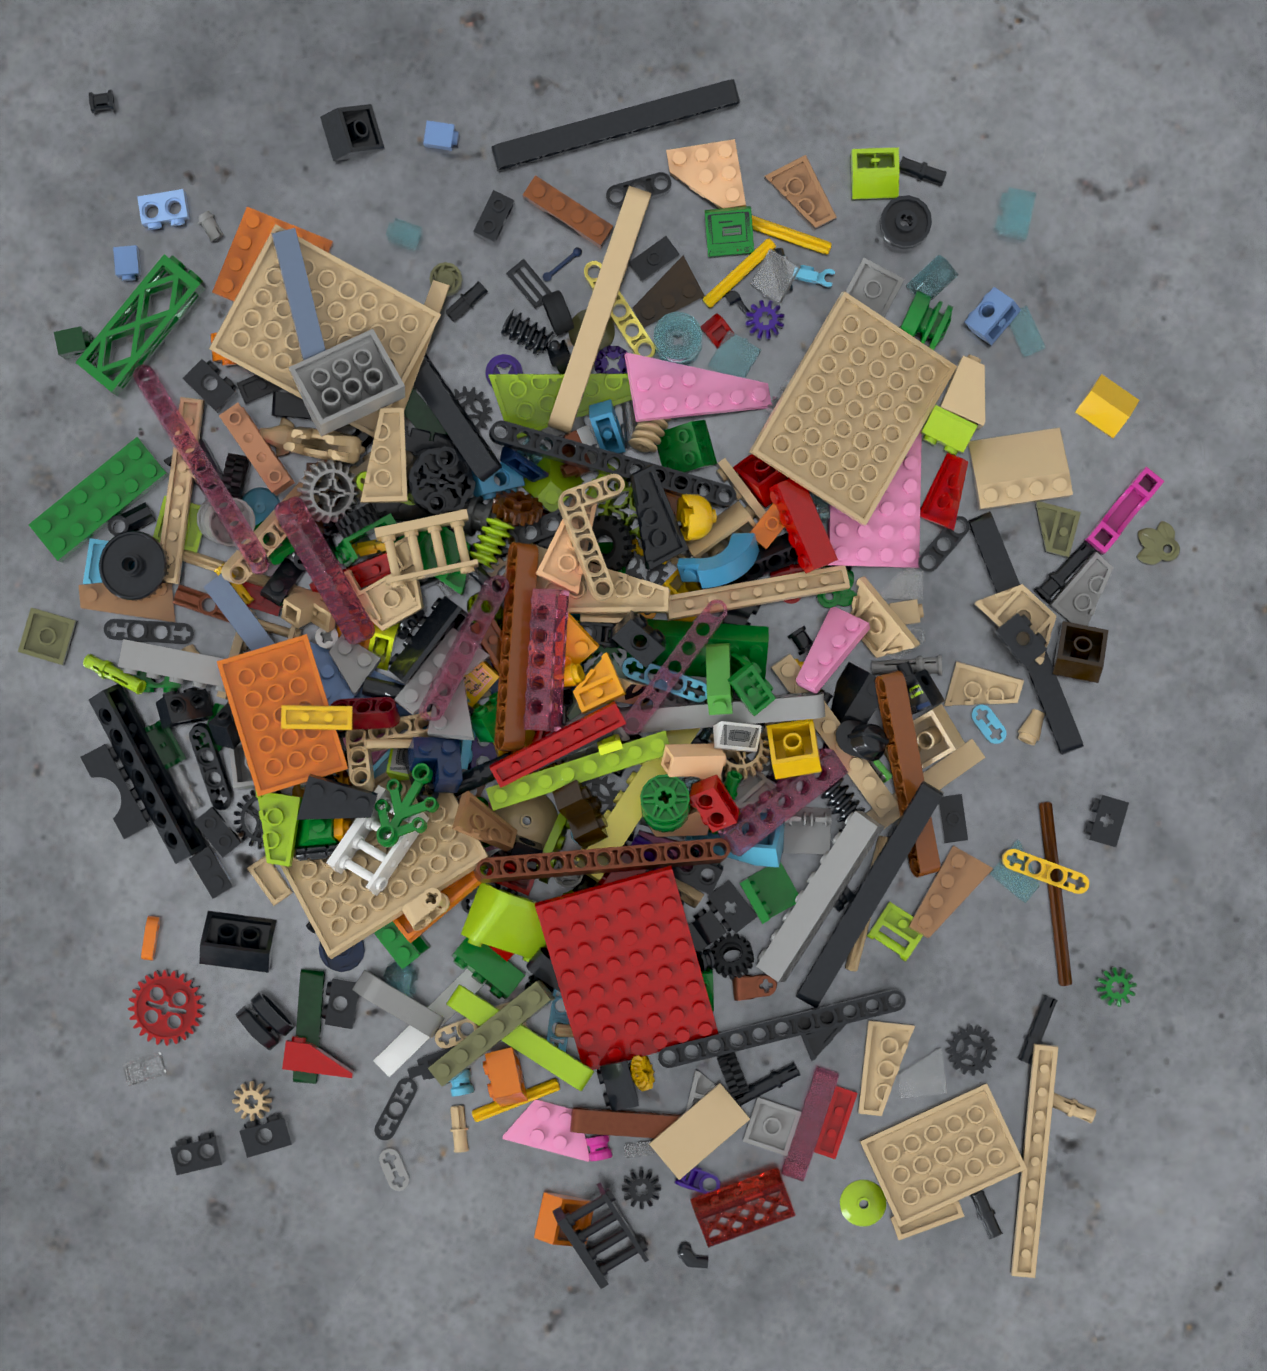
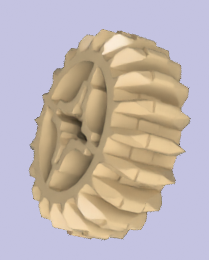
M766 732L760 734L758 754L750 763L746 764L745 760L746 755L752 752L742 751V754H740L736 750L721 749L725 753L726 758H733L737 763L733 764L726 759V764L722 771H726L725 777H727L728 771L734 770L742 775L743 780H746L748 773L754 777L756 776V770L760 772L763 770L762 764H767L768 758L766 756L770 755V750L767 749L769 741L764 740ZM714 734L710 735L709 739L712 742H709L708 744L714 743Z

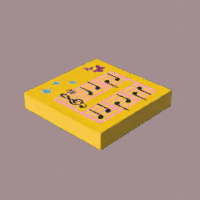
M486 661L476 666L469 674L464 675L467 701L471 707H474L499 679V673Z

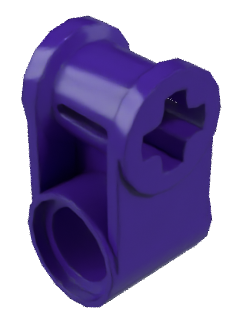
M697 1165L690 1170L691 1173L688 1180H686V1174L680 1180L675 1179L674 1182L681 1187L695 1190L705 1195L716 1194L721 1184L718 1175ZM713 1178L717 1186L713 1190L706 1189L703 1184L705 1179Z

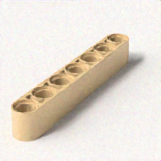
M335 475L334 479H337V482L339 478L337 477V475ZM323 476L318 479L316 486L320 484ZM299 482L227 560L221 570L225 580L235 584L244 583L306 516L307 510H302L301 505L297 510L294 507L295 501L302 495V492H298L297 488H302L303 483ZM326 489V491L320 492L327 493L330 489ZM313 494L314 500L317 504L320 501L318 495ZM284 516L285 523L282 527H280L279 519L280 517ZM266 533H269L270 539L264 544L263 537ZM253 550L254 557L249 561L247 555L249 551ZM237 567L239 570L238 575L233 578L232 570Z

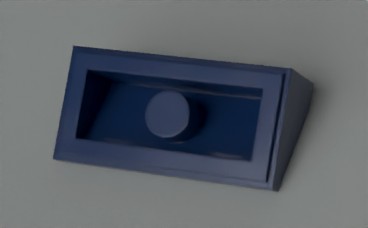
M506 446L502 447L500 461L529 481L535 482L549 476V473L517 451Z

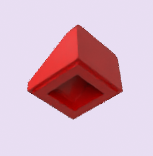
M718 313L700 326L702 332L717 349L735 335L723 317Z

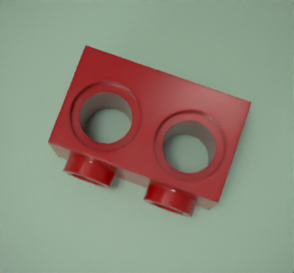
M717 774L692 784L689 795L690 803L694 808H697L702 822L708 825L712 833L737 823L739 808Z

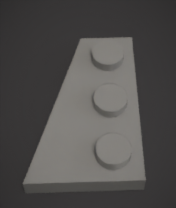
M1094 552L1049 605L1068 622L1088 626L1114 567L1100 554Z

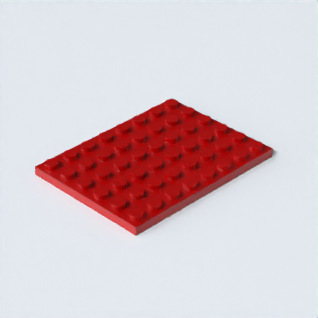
M672 866L535 903L581 1063L592 1070H596L604 1064L626 1058L627 1061L632 1060L635 1055L643 1057L660 1052L668 1046L719 1034Z

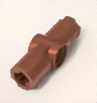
M179 584L173 604L229 622L216 603L214 610L207 612L204 609V602L207 599H212L209 594Z

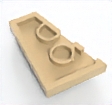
M956 661L944 706L1018 703L1024 679Z
M958 1200L902 1227L898 1226L894 1216L891 1218L898 1240H902L962 1218L964 1214Z

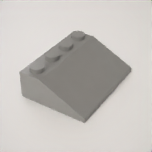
M374 329L289 367V371L309 415L321 436L405 398V385Z

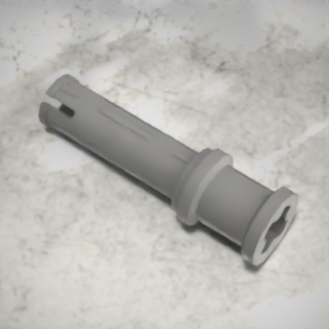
M920 655L916 659L872 660L873 675L898 671L897 665L909 661L914 673L926 669L929 674L938 673L939 676H942V655L923 658Z

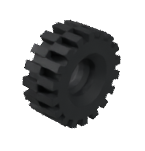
M595 516L592 530L597 543L599 538L604 535L609 536L613 541V549L610 553L605 554L601 552L606 567L618 572L622 570V567L628 566L630 563L628 560L634 557L631 551L636 549V544H632L635 535H630L629 531L632 530L630 525L625 526L626 521L617 519V516ZM589 542L588 550H587V551H590L591 548H592L590 542Z

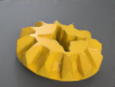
M635 1055L630 1066L632 1080L641 1091L652 1089L655 1082L653 1077L655 1072L652 1069L653 1064L649 1062L648 1057Z

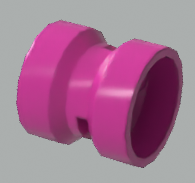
M594 1135L586 1138L587 1146L590 1147V1161H599L613 1157L612 1151L608 1147L609 1135Z

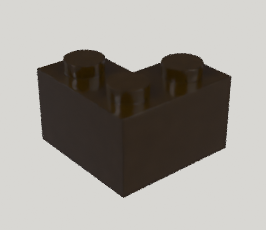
M575 780L552 791L558 811L568 820L573 839L583 849L608 837L606 831L608 824L600 812L602 804L597 796L591 794L587 786H583L578 780Z

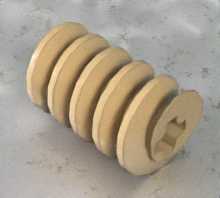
M672 418L639 422L631 436L632 439L629 440V445L641 452H656L658 449L656 445L661 443L659 437H663L665 434L662 429L668 428L667 422L671 421Z

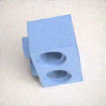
M183 189L137 196L141 223L144 227H148L149 230L160 229L162 224L171 223V226H179L185 224V220H190L186 192ZM174 203L181 204V211L177 214L170 213V207ZM151 207L158 208V214L154 218L147 217V211Z

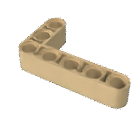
M610 474L568 489L558 499V508L592 597L597 601L607 600L612 595L614 587L585 508L620 495L625 483L618 474ZM610 480L616 481L619 485V490H609L607 482ZM588 488L594 489L597 492V498H587L585 490ZM571 496L575 500V506H565L563 498ZM574 518L581 519L583 528L575 529L571 524V520ZM588 540L592 546L591 550L583 551L579 545L580 541ZM596 562L600 566V571L598 573H591L588 569V563ZM598 584L606 585L608 594H598L596 586Z
M431 712L400 717L399 724L393 728L347 730L345 739L349 776L352 785L373 792L375 789L372 752L390 749H365V739L429 737L427 734L428 729L422 728L429 725ZM408 729L405 733L399 734L402 730ZM385 733L383 737L377 738L379 734ZM362 738L360 741L354 742L355 739ZM364 758L362 762L356 763L357 760ZM367 779L364 783L358 784L359 781Z

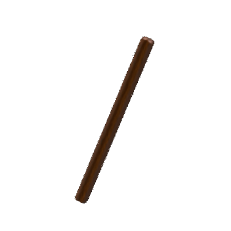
M1041 802L1039 809L1045 860L1059 865L1052 803ZM1056 868L1051 871L1050 878L1052 881L1059 882L1061 880L1060 869ZM1048 884L1060 986L1072 985L1062 889Z

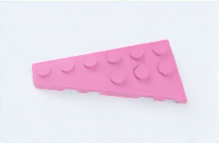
M627 352L624 355L636 422L765 409L772 406L768 383Z

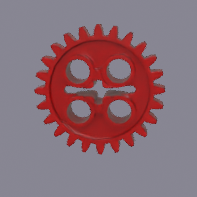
M167 969L163 970L162 976L155 971L154 979L146 975L147 983L139 981L138 985L141 989L132 990L137 996L129 998V1001L133 1002L134 1006L129 1007L128 1010L135 1013L129 1019L137 1020L133 1028L141 1027L142 1030L139 1035L142 1036L147 1033L148 1042L155 1037L156 1045L160 1044L162 1039H164L166 1046L170 1044V1039H173L174 1043L178 1044L179 1036L184 1040L188 1039L186 1032L194 1034L195 1031L192 1025L200 1026L196 1018L204 1016V1014L198 1012V1009L205 1007L204 1004L198 1003V1000L203 995L195 994L199 986L192 988L190 985L193 979L185 982V974L178 978L176 970L171 973V976H168ZM154 987L162 989L163 997L161 1000H157L152 996ZM181 992L185 995L186 1002L184 1005H179L175 1002L174 997L176 993ZM150 1001L163 1005L167 1001L169 1002V1007L185 1009L186 1014L174 1010L164 1013V1008L148 1006L146 1002ZM149 1010L157 1012L158 1019L156 1022H150L147 1019V1012ZM172 1015L178 1016L181 1020L178 1028L172 1027L169 1023Z

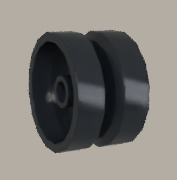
M910 195L899 196L891 200L883 209L879 221L880 234L884 241L892 248L899 250H911L921 245L928 236L932 225L931 212L927 205L919 198ZM902 220H907L909 222V226H902Z
M259 991L251 999V1004L256 1011L249 1006H243L235 1015L254 1039L266 1049L272 1050L279 1043V1037L275 1031L282 1036H286L295 1027L284 1012L269 997Z

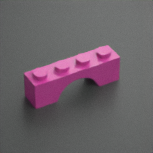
M1147 466L1143 468L1085 538V541L1100 554H1105L1133 517L1164 483V480Z

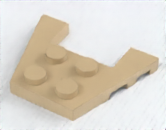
M404 537L394 543L398 563L401 567V575L415 572L408 538ZM347 570L331 579V582L350 601H353L382 631L424 608L419 580L405 582L406 586L392 589L391 586H386L385 578L392 577L389 574L361 590L351 570Z

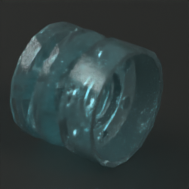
M685 312L669 313L662 317L654 328V346L661 360L689 365L698 358L702 350V331L700 324L693 316ZM681 337L683 345L677 344L675 346L674 338L678 340Z

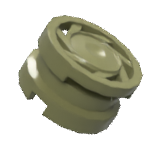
M447 262L436 265L432 269L429 278L430 284L435 280L450 285L446 297L456 294L462 287L463 282L462 274L458 267Z

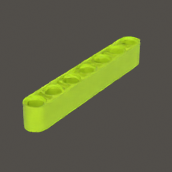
M460 984L446 1003L478 1026L484 1024L500 1011ZM523 1024L502 1039L503 1042L579 1091L584 1089L594 1073L591 1068Z

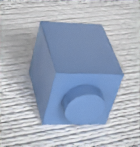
M427 120L423 142L424 147L452 151L453 145L458 143L459 132L455 131L454 124Z
M137 245L113 247L115 275L118 278H122V281L136 280V276H142L139 247Z

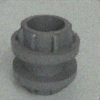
M475 495L467 499L465 506L460 509H467L469 522H464L465 526H463L466 535L473 536L476 531H481V535H485L481 529L482 526L490 527L486 522V518H496L497 515L492 513L493 499H490L488 504H483V498L476 497Z

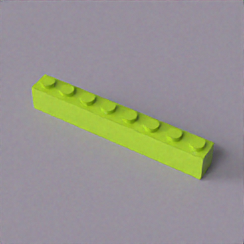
M662 731L622 744L623 749L604 755H600L597 752L523 776L500 788L499 784L486 788L492 810L496 811L552 793V791L575 780L583 783L663 757L665 744H669L666 732Z

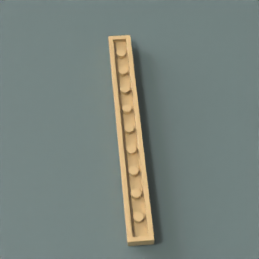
M1034 1044L1022 1158L1027 1169L1021 1171L1011 1267L1012 1276L1035 1278L1058 1057V1046Z

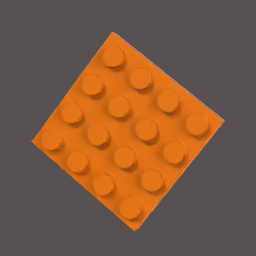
M246 207L212 293L234 302L275 224L286 230L295 228L298 237L328 253L334 242Z

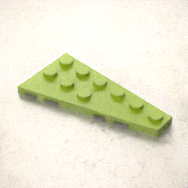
M628 373L590 374L576 418L588 415L589 405L611 399L613 406L632 400ZM488 374L504 421L538 431L549 427L548 422L565 374ZM518 434L517 439L526 436V434Z

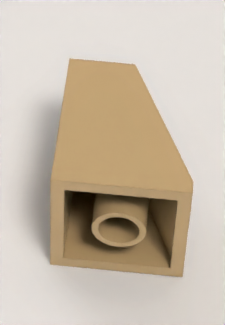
M968 354V357L963 356L959 360L939 407L978 425L976 429L979 430L985 423V365L980 363L981 359Z

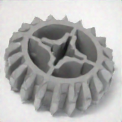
M320 460L318 461V466L315 464L310 465L311 472L303 471L306 478L299 479L303 486L302 488H297L298 492H302V495L297 499L304 502L301 505V509L307 510V516H314V520L318 522L322 520L323 523H329L330 520L337 522L338 516L344 518L346 516L345 511L353 512L350 505L357 504L353 497L354 495H359V492L354 491V488L357 487L356 482L352 481L355 478V474L349 473V467H342V463L338 461L334 464L333 460H327L326 463ZM335 475L340 479L342 489L337 486V479H334ZM323 476L320 484L315 486L318 479ZM326 489H330L336 492H330V494H326L320 491H326ZM313 494L318 495L320 504H322L321 508L316 504ZM341 497L340 501L335 505L336 499Z

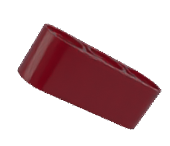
M391 697L339 699L330 705L353 706L352 730L393 728L401 720L396 703Z

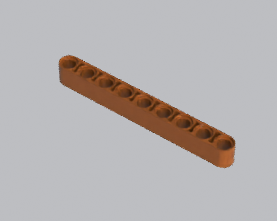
M512 542L508 549L494 739L496 749L501 751L517 752L524 748L537 582L536 572L538 568V547L535 544Z
M895 671L877 676L875 686L886 737L890 739L887 749L901 817L920 784L925 780L905 677L901 671ZM932 817L928 820L908 854L910 869L917 878L939 872L940 859Z

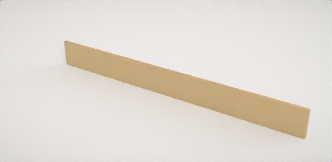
M433 280L424 305L440 313L450 285ZM433 331L404 383L405 398L394 402L391 408H404L405 411Z

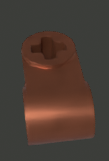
M767 974L743 975L741 978L736 976L732 979L734 1001L770 996L777 988V981ZM764 979H768L769 983H773L769 991H765L764 987H760Z

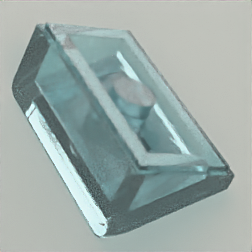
M938 255L906 287L914 296L917 291H921L931 296L932 300L958 276V273L946 258Z

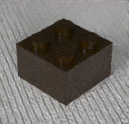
M1063 621L1057 641L1053 674L1099 683L1104 667L1109 630Z

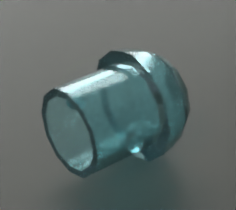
M396 961L389 963L383 974V977L387 979L386 983L412 998V994L416 991L413 988L414 982L418 981L416 967L410 963L404 969H401Z

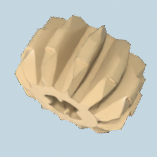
M250 1081L249 1089L245 1083L241 1084L243 1092L240 1090H235L234 1092L236 1096L240 1097V1099L232 1100L233 1104H240L234 1111L237 1113L243 1110L242 1119H245L248 1113L250 1114V1121L255 1120V1113L262 1119L264 1117L262 1110L265 1112L270 1111V1108L264 1104L272 1102V1098L264 1097L270 1093V1090L267 1089L262 1093L260 1090L263 1088V1083H260L257 1089H255L254 1081ZM250 1095H253V1098L258 1100V1103L254 1105L255 1107H251V1103L247 1102V1099L251 1097Z

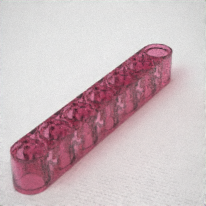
M294 496L278 503L274 509L276 518L347 642L355 645L372 638L375 633L374 625L303 500Z
M495 575L489 577L483 584L420 705L419 714L424 720L436 721L445 713L508 592L509 582L504 576ZM494 580H498L501 583V590L498 593L492 589V582ZM484 600L488 601L491 606L488 613H484L481 609V603ZM473 621H476L480 626L477 634L470 630V624ZM461 642H466L469 646V651L466 655L462 654L459 650ZM452 662L458 666V673L456 675H451L448 671V667ZM441 683L447 687V694L445 696H441L437 691ZM429 704H433L436 707L437 712L434 717H430L427 714L426 709Z
M712 600L708 603L625 715L626 724L622 727L626 733L637 735L644 730L728 615V607L723 601ZM716 604H720L724 608L723 614L719 617H714L711 614V608ZM702 623H706L710 627L709 633L705 636H700L697 633V627ZM687 642L694 643L696 647L695 652L691 655H686L683 652V646ZM673 661H679L682 666L681 671L677 674H672L669 671V665ZM659 680H665L668 685L667 690L663 693H658L655 689V684ZM645 699H651L654 704L653 709L649 712H644L641 708V703ZM630 718H637L639 720V728L635 731H630L627 727V722Z

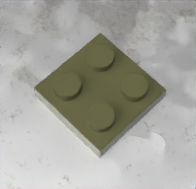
M31 607L18 652L64 665L77 621Z

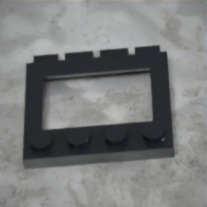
M405 426V450L418 453L423 449L446 446L454 448L461 454L457 447L452 445L449 435L434 432L433 440L431 441L429 440L430 431L411 428L410 436H407L408 426ZM445 451L441 453V458L449 459ZM459 482L458 487L465 489V485ZM401 502L372 503L376 512L381 517L391 513L396 520L411 521L435 516L423 512L416 504L408 505ZM430 503V506L435 510L439 504ZM450 525V526H446V527H448L451 531H454V529L451 528V525Z

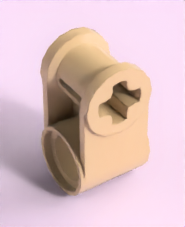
M429 888L417 898L408 902L402 908V911L412 928L418 931L424 929L434 919L445 913L450 906V900L438 889Z

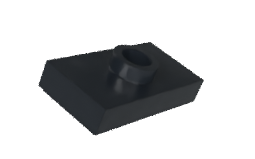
M665 236L631 260L629 265L643 282L680 254L668 237Z
M962 794L943 796L939 802L944 842L951 843L968 840Z

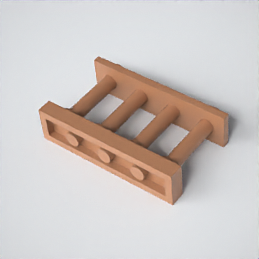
M236 403L219 415L271 493L274 492L276 496H279L296 484L269 443L264 441L258 427L244 407Z

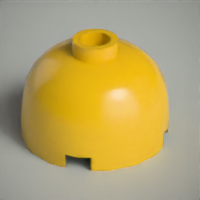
M682 494L677 503V521H681L682 528L680 530L685 541L701 539L708 535L713 523H716V510L712 509L709 501L700 495Z

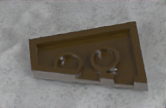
M684 255L632 308L644 329L705 297Z

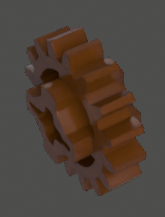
M510 490V493L502 491V494H496V497L493 498L492 513L497 514V519L503 518L505 523L510 521L512 525H518V523L521 526H524L525 523L533 525V522H539V519L542 517L543 503L538 502L539 498L537 497L531 498L532 494L530 493L525 495L523 491H517L516 493L513 490Z

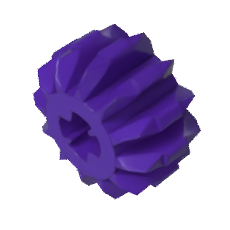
M763 300L759 301L760 308L752 304L751 308L755 313H746L747 317L753 319L746 321V326L754 325L750 330V334L758 330V339L762 338L763 332L766 333L767 339H771L770 331L777 336L779 331L776 327H784V323L777 320L783 319L785 315L782 313L776 315L781 307L778 305L771 309L773 304L771 300L768 302L767 307L764 306ZM763 314H767V318L771 317L768 325H763V322H759Z

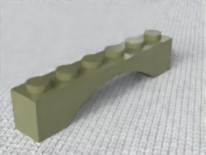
M542 980L536 981L428 1068L442 1087L448 1085L487 1051L556 998Z

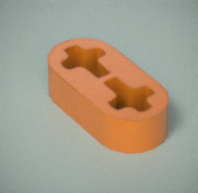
M149 915L147 917L141 959L154 960L160 928V917Z

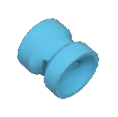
M470 1069L464 1071L451 1082V1096L474 1093V1087L470 1083Z

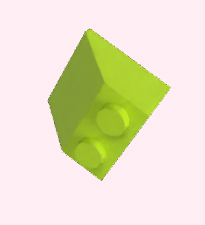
M935 405L922 428L921 434L924 436V441L932 445L939 443L945 446L944 450L956 456L957 453L962 454L978 425Z

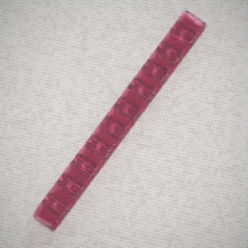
M148 365L138 366L133 372V377L145 401L250 571L255 574L265 573L269 568L270 562L260 541L154 370ZM145 377H150L147 381H141ZM155 395H161L157 399H152ZM168 412L172 413L168 417H163V415ZM183 430L181 434L174 435L176 431ZM194 448L192 452L185 453L187 449ZM205 466L204 470L196 471L197 468ZM212 484L217 485L214 489H207ZM221 503H228V505L223 508L219 507ZM233 521H240L237 525L230 526ZM251 539L248 544H241L243 540ZM257 557L262 558L258 563L252 562Z

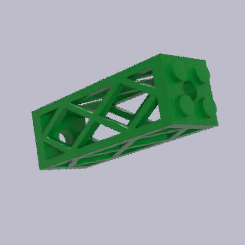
M164 254L75 362L116 396L122 392L205 290L201 285L204 281L192 270H189L188 273L183 269L186 266L173 255L169 258ZM183 287H185V288L188 289V290L185 292L184 295H183ZM172 288L169 310L148 317L151 295ZM137 310L136 321L124 325ZM158 326L144 342L146 330ZM133 335L131 356L110 363L113 341ZM98 357L97 367H95L92 363ZM119 373L114 380H111L108 377L113 374Z

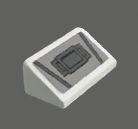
M721 721L713 726L714 748L757 752L761 725Z

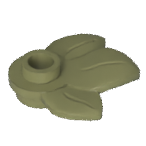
M1161 521L1157 530L1145 528L1138 531L1139 540L1145 547L1137 555L1141 562L1155 565L1162 560L1173 561L1179 556L1180 546L1175 540V530L1169 523ZM1167 545L1172 546L1170 553L1164 552V548Z

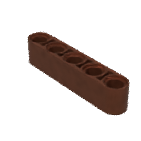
M572 1108L570 1132L656 1138L681 1115Z

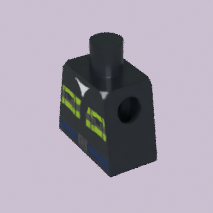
M909 661L896 666L897 670L901 671L905 677L912 715L945 701L926 669L914 673Z

